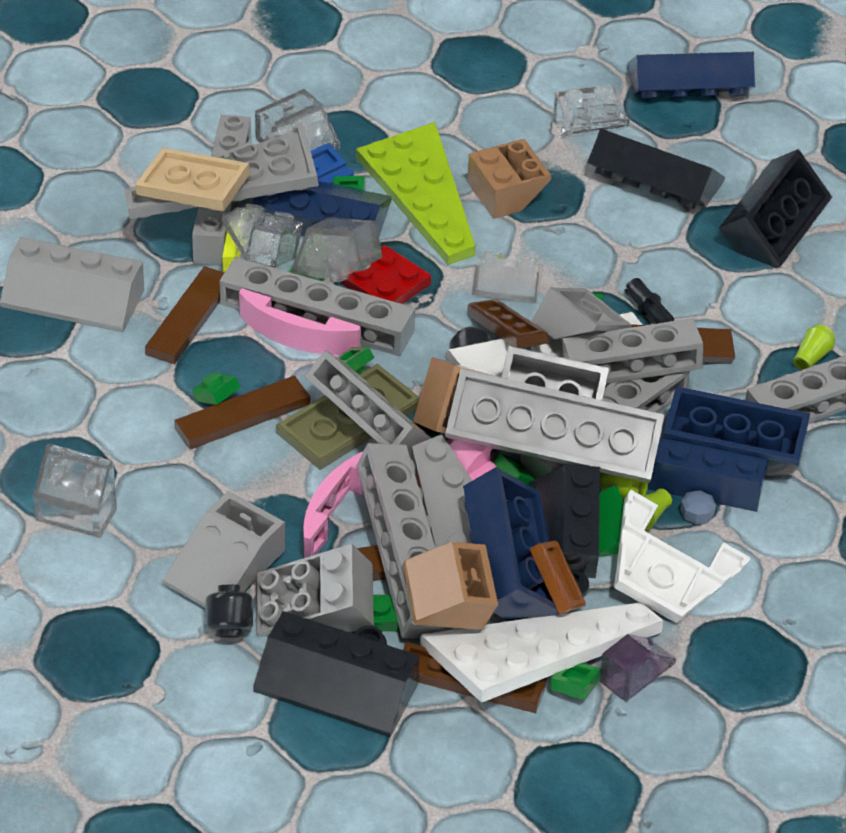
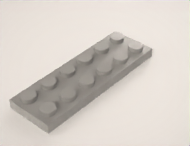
M461 369L445 437L565 465L600 467L601 473L650 483L665 414Z

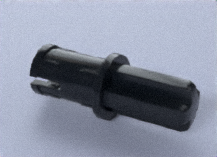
M634 278L626 284L625 287L627 289L624 290L625 293L637 304L638 310L642 315L648 314L656 324L674 321V317L661 304L659 294L651 292L640 278Z

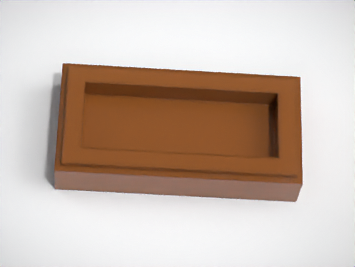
M558 542L539 543L530 548V552L559 615L577 611L586 606V602Z

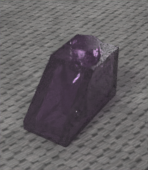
M627 634L602 653L599 682L623 701L628 702L676 663V658L649 638Z

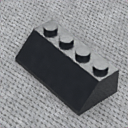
M601 128L587 161L588 164L595 167L594 173L611 179L612 175L615 174L623 177V184L639 189L640 184L651 187L649 193L667 199L668 194L679 198L677 203L695 209L696 204L706 207L725 180L722 174L711 167Z
M796 149L771 160L720 225L719 229L736 253L778 268L782 266L832 199V195L802 152Z
M282 611L267 638L254 682L253 692L391 738L419 684L420 655Z

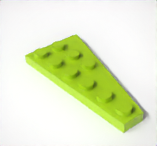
M435 122L356 148L357 160L386 194L392 197V201L447 265L475 256L476 246Z

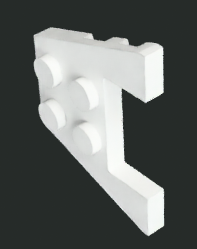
M630 490L624 500L614 588L671 621L679 623L739 574L751 558L723 542L710 566L703 565L645 532V528L658 505Z

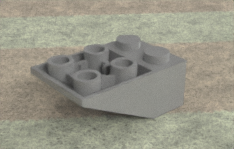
M227 491L206 511L163 578V584L205 608L206 597L211 593L218 592V585L237 584L240 585V592H244L257 579V572L266 570L285 551V522Z
M349 544L257 572V635L259 637H268L282 611L349 633L357 631L363 626H374L373 564L353 544Z

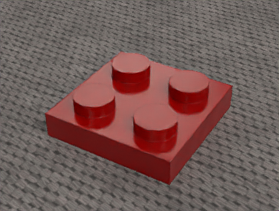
M384 245L342 273L341 284L347 289L403 304L431 285V274L387 245Z

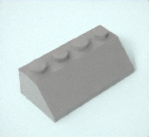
M20 237L8 260L0 307L124 332L145 291L143 261Z

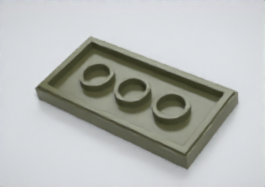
M379 364L359 374L404 415L408 416L416 411L420 397ZM326 395L276 424V434L319 470L373 438Z

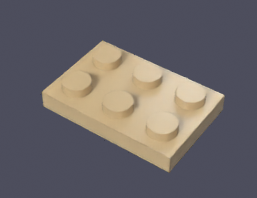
M162 148L135 184L137 195L153 199L225 211L250 175L249 163Z

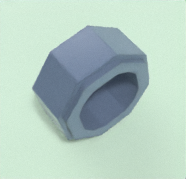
M701 490L687 492L681 500L680 511L684 520L693 524L709 523L715 514L716 504L712 495Z

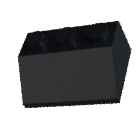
M564 465L529 482L528 485L540 491L549 542H558L570 569L584 573L587 578H596L599 559L600 467Z

